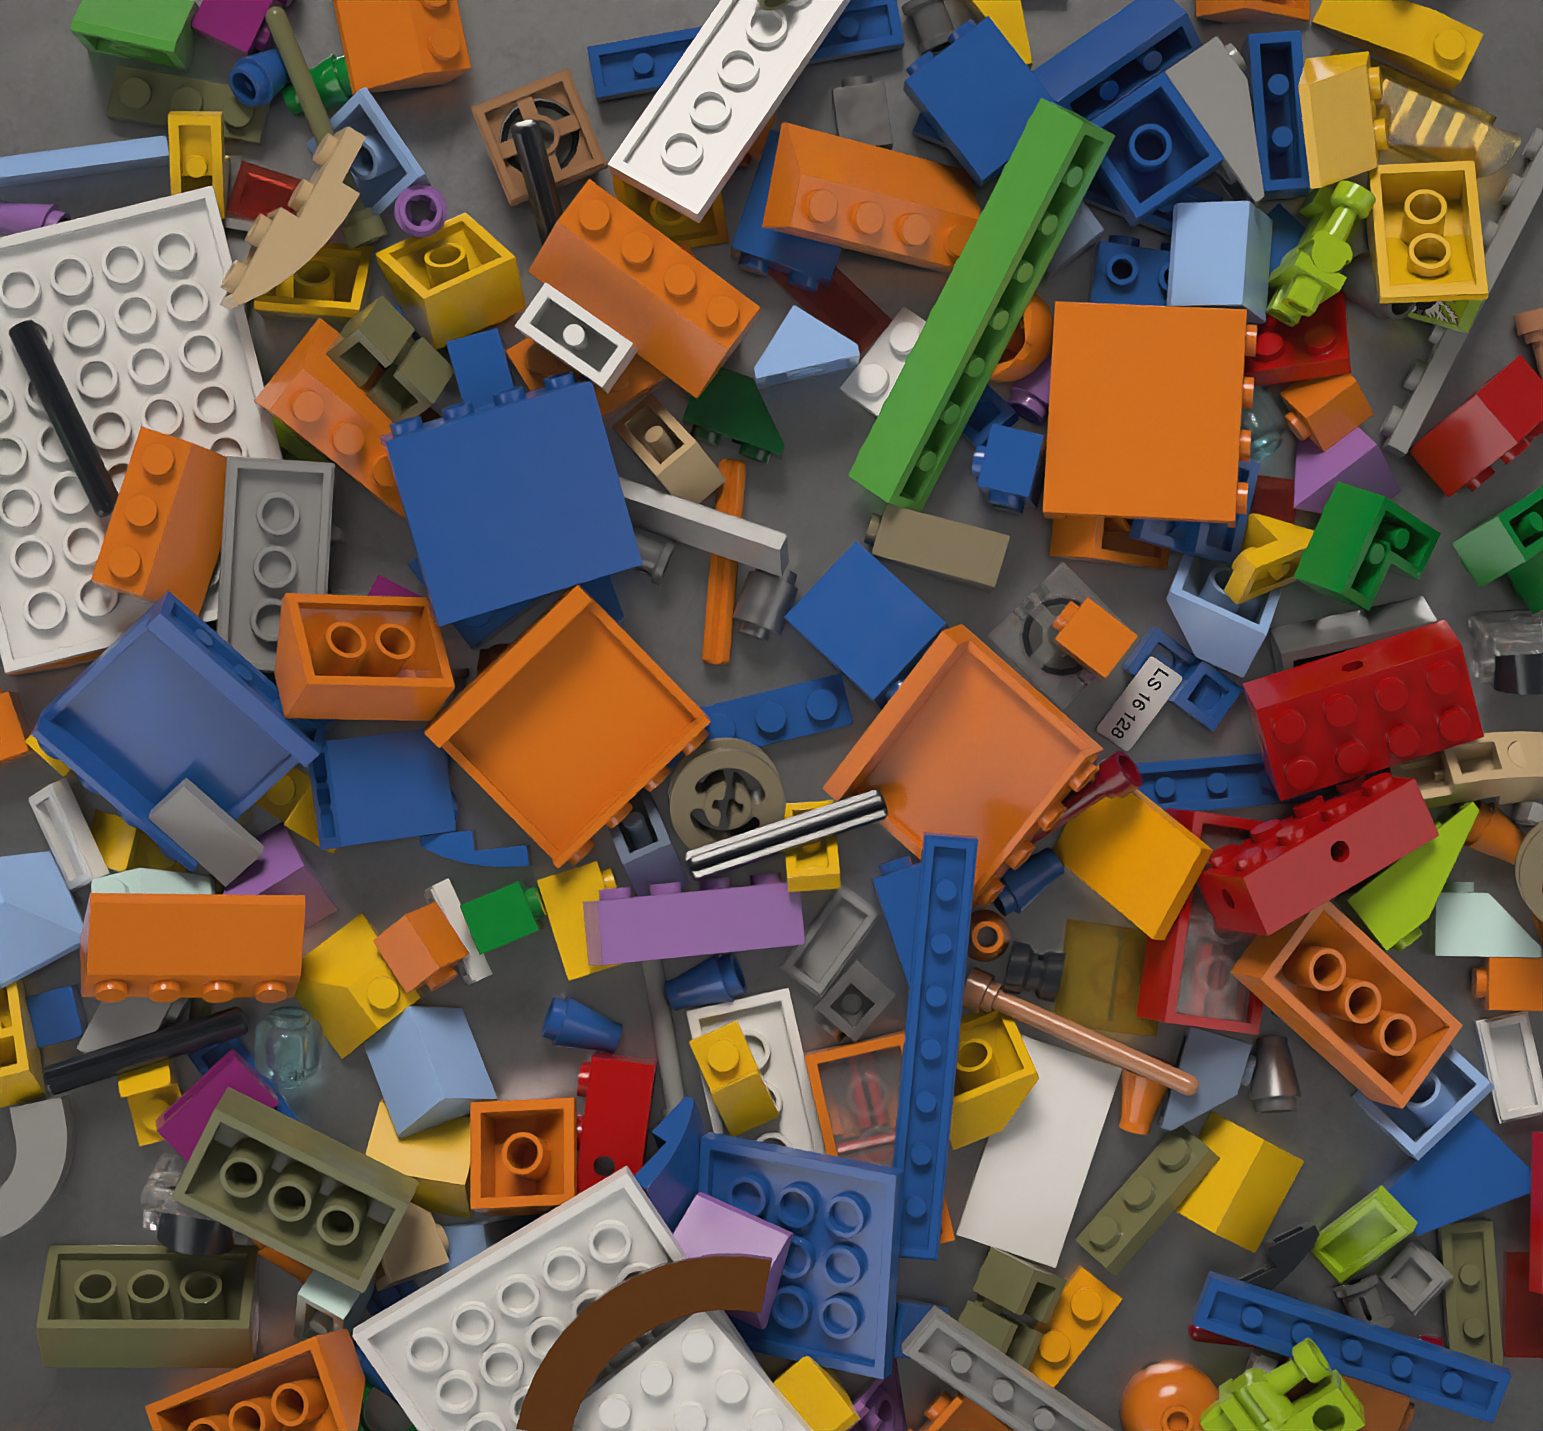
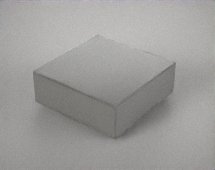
M1418 1239L1411 1241L1378 1276L1379 1280L1413 1316L1420 1314L1454 1279L1450 1272Z

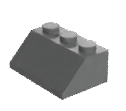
M1420 596L1372 606L1370 611L1358 609L1269 628L1275 670L1278 673L1435 623L1437 619L1425 598Z

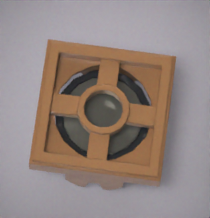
M568 68L470 107L511 207L530 200L511 133V127L517 122L534 119L539 123L556 188L608 168ZM542 98V99H547V100L556 101V102L559 103L561 106H563L564 108H566L567 110H569V112L566 111L565 109H563L562 107H560L559 105H557L556 103L547 102V101H542V100L533 101V99ZM516 106H518L519 108H517L516 110H514V111L511 113V115L509 116V118L506 120V122L504 123V127H503V131H502V136H501V143H500V134H501L502 124H503L504 120L506 119V117L508 116V114L510 113V111H511L513 108H515Z

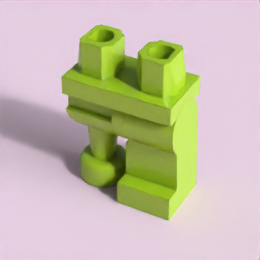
M1341 180L1338 182L1335 190L1324 186L1314 189L1306 196L1299 213L1310 218V221L1298 245L1285 254L1280 266L1274 269L1269 276L1268 286L1275 289L1276 292L1265 311L1267 314L1293 327L1298 324L1302 315L1311 316L1315 313L1320 303L1341 290L1347 277L1336 272L1351 263L1353 253L1349 244L1362 219L1368 217L1376 202V197L1369 190L1354 182Z
M1307 1337L1292 1348L1294 1359L1269 1372L1251 1368L1245 1370L1235 1380L1231 1378L1220 1385L1219 1399L1214 1401L1200 1414V1424L1204 1431H1357L1365 1426L1364 1406L1337 1369L1331 1371L1330 1365L1319 1347L1311 1338ZM1304 1378H1307L1312 1383L1319 1382L1317 1387L1292 1403L1285 1395Z

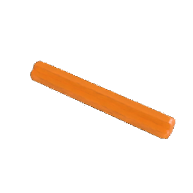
M727 458L719 461L718 470L725 477L726 481L716 489L714 508L717 511L741 519L747 467L745 461ZM714 553L710 555L702 660L706 664L727 665L730 662L734 620L732 616L735 609L738 562Z

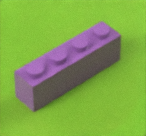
M781 872L750 875V885L732 887L731 877L704 879L700 881L701 890L682 892L681 882L649 885L650 895L631 897L630 887L599 890V900L583 902L589 965H609L805 944L800 891L788 892L787 882H782Z

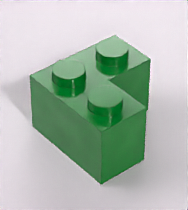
M1337 481L1329 500L1323 508L1322 516L1311 540L1301 556L1294 578L1324 596L1370 611L1388 571L1418 581L1420 580L1441 533L1387 497Z
M1542 485L1500 510L1452 543L1460 556L1463 567L1473 576L1480 588L1507 573L1513 582L1516 594L1525 601L1533 615L1543 610Z

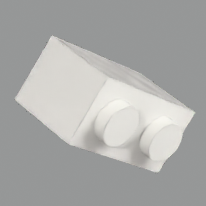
M546 282L515 325L523 335L580 375L592 380L594 385L607 394L638 351L632 342Z

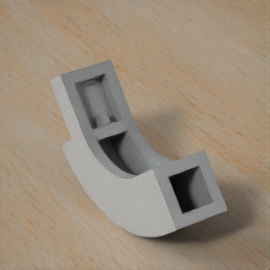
M70 1094L23 1103L9 1108L16 1139V1160L9 1178L0 1188V1238L18 1230L39 1216L52 1203L67 1179L76 1145V1125Z

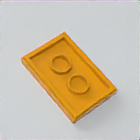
M1137 789L1124 798L1116 796L1110 799L1105 797L1068 821L1053 848V852L1064 866L1149 937L1155 940H1165L1213 849Z

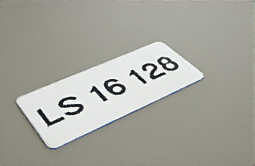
M1149 657L1097 726V732L1125 751H1129L1181 683L1182 676L1156 658Z

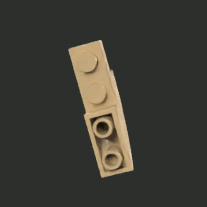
M349 126L336 132L334 136L329 133L324 136L312 158V161L318 164L310 181L302 179L289 200L288 206L294 209L293 213L280 207L268 213L267 217L260 214L252 224L245 238V242L251 244L250 249L242 263L238 260L232 263L222 280L220 287L227 292L220 303L221 306L230 310L265 294L293 275L328 242L360 195L359 192L342 182L366 136Z
M1543 732L1483 733V738L1385 768L1386 773H1391L1392 777L1415 778L1427 808L1495 797L1498 806L1543 798Z

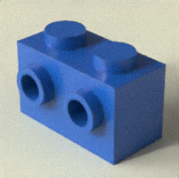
M1109 235L1108 242L1099 241L1095 248L1087 303L1166 306L1171 243H1161L1160 250L1139 247L1140 239L1124 235Z
M992 423L987 446L978 445L971 475L977 477V486L988 498L987 501L993 503V508L1015 514H1023L1024 506L1034 509L1038 508L1045 479L1047 440L1044 435Z

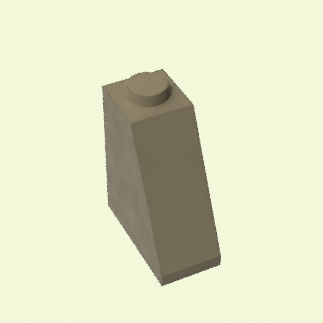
M886 504L883 516L872 513L864 543L873 545L871 555L877 560L990 593L996 586L1010 536Z

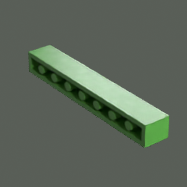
M1040 98L1033 114L1026 123V127L1009 161L1004 166L984 210L980 213L960 257L956 260L936 304L932 307L912 351L908 354L888 398L884 401L865 443L860 448L858 456L848 474L850 478L889 504L917 512L922 511L1115 135L1069 109Z

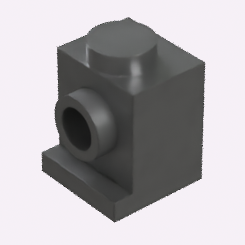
M855 959L815 1006L822 1013V1016L816 1022L838 1042H841L846 1035L856 1042L897 994ZM856 994L861 998L862 1007L857 1013L849 1014L843 1010L841 1003L846 995Z

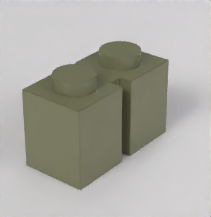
M381 295L347 322L326 352V355L358 387L367 382L377 365L381 363L385 369L366 396L394 423L416 417L432 406L454 374V369L424 337L417 341L411 337L415 328Z
M991 1247L984 1264L980 1268L977 1281L972 1290L978 1293L975 1302L967 1301L958 1322L1028 1370L1043 1337V1333L1001 1311L1004 1307L1016 1314L1023 1315L1025 1313L1042 1323L1048 1324L1067 1280L1022 1257Z

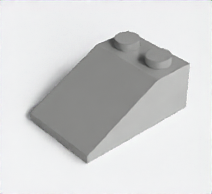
M1216 36L1166 70L1165 74L1224 156V160L1219 168L1212 172L1231 201H1251L1257 206L1264 198V189L1248 79L1243 73L1247 70V65L1239 51L1231 43L1224 46L1218 36Z

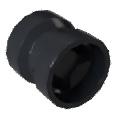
M1014 940L1002 990L1014 994L1034 990L1038 999L1054 1003L1062 978L1066 952L1048 949L1041 955L1039 951L1033 950L1030 944Z

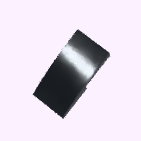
M1308 1220L1262 1243L1271 1263L1237 1280L1270 1291L1288 1277L1311 1250L1320 1235L1316 1226Z

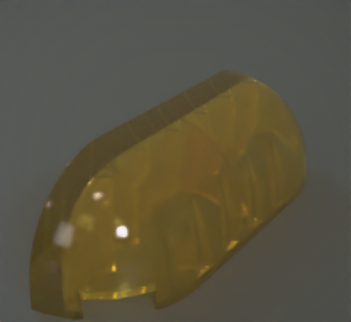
M1333 50L1330 56L1343 53L1339 50ZM1370 57L1371 67L1380 66L1383 98L1375 99L1377 119L1386 118L1390 149L1420 163L1474 161L1476 179L1494 174L1513 158L1522 142L1521 137L1517 132H1507L1494 126L1493 124L1497 118L1495 115Z

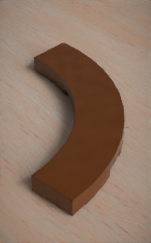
M715 1253L686 1258L670 1263H662L644 1270L607 1290L587 1305L566 1326L548 1350L525 1396L516 1429L524 1431H572L580 1405L593 1381L604 1367L624 1347L661 1324L683 1316L716 1310H741L761 1313L772 1257L738 1253Z

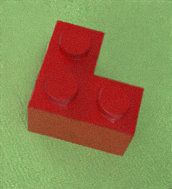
M1519 355L1484 383L1464 403L1431 428L1408 451L1448 498L1464 485L1473 492L1495 473V470L1490 466L1493 462L1500 458L1507 465L1531 445L1530 442L1543 433V380L1525 359Z

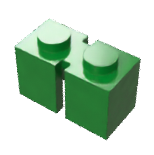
M525 880L517 881L460 905L480 955L544 929L541 918L548 916L538 886L528 888Z

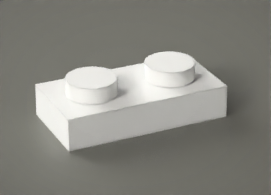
M903 306L840 387L845 395L878 417L882 405L888 398L905 364L906 358L912 351L926 321Z

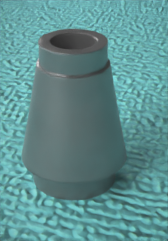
M1284 1036L1257 1038V1049H1255L1257 1059L1250 1092V1100L1255 1101L1256 1113L1273 1114L1298 1111L1297 1098H1301L1302 1094L1290 1048L1288 1047V1038Z

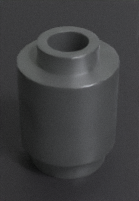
M1370 251L1358 254L1352 258L1351 263L1344 266L1342 275L1347 278L1341 288L1342 293H1344L1345 297L1379 318L1400 320L1406 317L1416 305V302L1380 304Z
M757 568L755 572L749 571L732 616L734 620L741 623L739 632L764 642H768L770 634L781 636L787 621L784 617L791 610L798 588L794 586L798 575L788 569L785 570L782 577Z

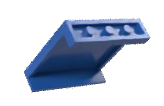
M574 371L555 374L543 379L544 388L525 393L523 386L501 390L492 394L493 403L476 408L473 407L472 401L457 403L441 409L443 418L422 423L420 416L403 419L389 425L391 433L379 436L381 444L386 448L429 598L427 603L431 617L439 627L643 565L592 380L584 376L576 378Z
M168 590L41 711L31 735L37 739L40 748L53 759H60L72 769L86 789L92 793L101 794L116 807L120 817L128 825L140 828L152 838L165 857L173 862L181 863L192 872L198 862L148 819L151 809L185 778H188L228 815L237 820L299 762L304 767L310 764L320 754L327 730L314 719H285L278 687Z

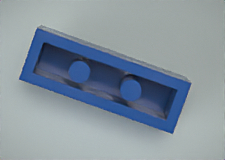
M1134 0L1032 72L1059 106L1092 121L1203 45L1188 13L1174 0Z
M1301 30L1248 34L1242 46L1243 59L1247 65L1244 75L1248 79L1264 189V198L1262 200L1306 197L1311 189L1298 87L1304 67Z

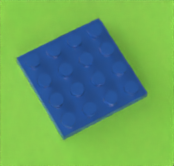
M709 1132L701 1137L698 1193H705L793 1233L767 1326L761 1330L727 1314L751 1351L799 1361L805 1356H810L819 1366L879 1379H885L892 1373L904 1169Z

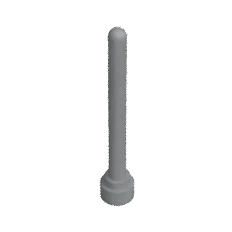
M663 959L642 961L666 1107V1109L661 1110L663 1120L682 1101L685 1094L670 1002L665 990L666 977Z

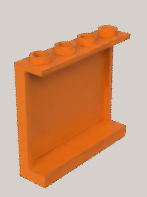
M1055 301L1043 514L1045 518L1066 519V515L1211 522L1227 523V527L1235 528L1236 514L1247 515L1248 483L1238 482L1239 461L1250 462L1251 430H1241L1242 409L1253 408L1254 377H1244L1245 356L1255 357L1257 325L1247 324V309Z
M580 584L569 587L434 717L424 727V734L438 748L442 747L552 858L553 864L559 869L567 860L572 865H575L583 859L595 845L591 837L606 824L612 829L619 824L633 809V806L628 801L643 787L648 792L655 789L671 772L667 764L680 751L687 756L700 746L709 735L704 728L711 721L708 715Z
M959 624L940 633L822 789L836 802L872 790H879L885 799L888 816L878 822L920 860L924 832L978 837L972 908L979 905L985 909L1004 889L1005 885L999 880L1010 867L1013 870L1018 869L1033 853L1035 846L1030 841L1041 828L1045 832L1048 831L1064 814L1067 808L1061 802L1072 789L1075 792H1079L1093 778L1098 770L1093 762L1103 751V748L963 624Z

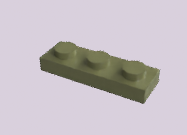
M115 65L106 116L113 120L168 129V114L170 111H223L224 140L263 146L271 101L264 106L255 105L250 107L236 99L228 84Z
M1183 1125L1170 1131L1075 1240L1116 1277L1216 1164L1220 1157Z
M1490 1218L1460 1220L1438 1228L1440 1263L1454 1277L1442 1290L1446 1348L1504 1367L1493 1220Z

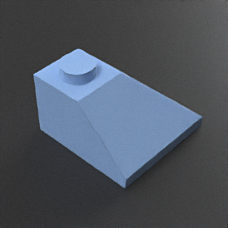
M1183 553L1166 600L1195 657L1243 678L1267 636L1283 586L1236 605L1223 591L1233 573L1232 565Z
M51 851L0 857V989L80 948V936L84 921Z

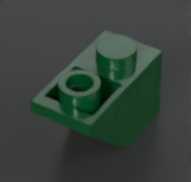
M721 367L698 399L692 395L690 396L682 421L683 425L692 428L690 435L694 439L714 446H719L721 439L741 445L738 454L764 464H768L770 456L782 459L785 445L753 378Z

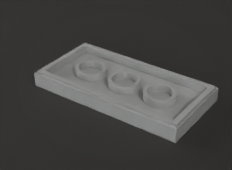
M226 456L216 633L261 673H274L281 605L284 595L286 593L327 594L335 463Z

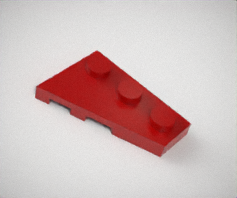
M1341 290L1320 303L1315 313L1311 316L1302 315L1298 324L1293 327L1284 324L1269 314H1266V323L1255 324L1247 322L1250 325H1257L1255 357L1245 356L1244 377H1254V387L1352 373L1347 301Z

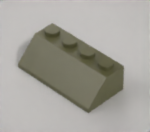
M228 1087L215 1107L171 1198L364 1294L413 1198L419 1181Z
M49 1245L36 1323L43 1368H239L255 1361L259 1332L260 1255L255 1252L257 1246L234 1245L232 1251L221 1255L196 1256L176 1252L163 1245Z

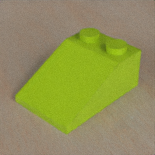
M1474 802L1453 804L1433 820L1439 833L1438 837L1340 893L1334 901L1343 913L1382 950L1387 951L1395 948L1397 952L1405 949L1423 934L1418 926L1429 918L1480 810Z

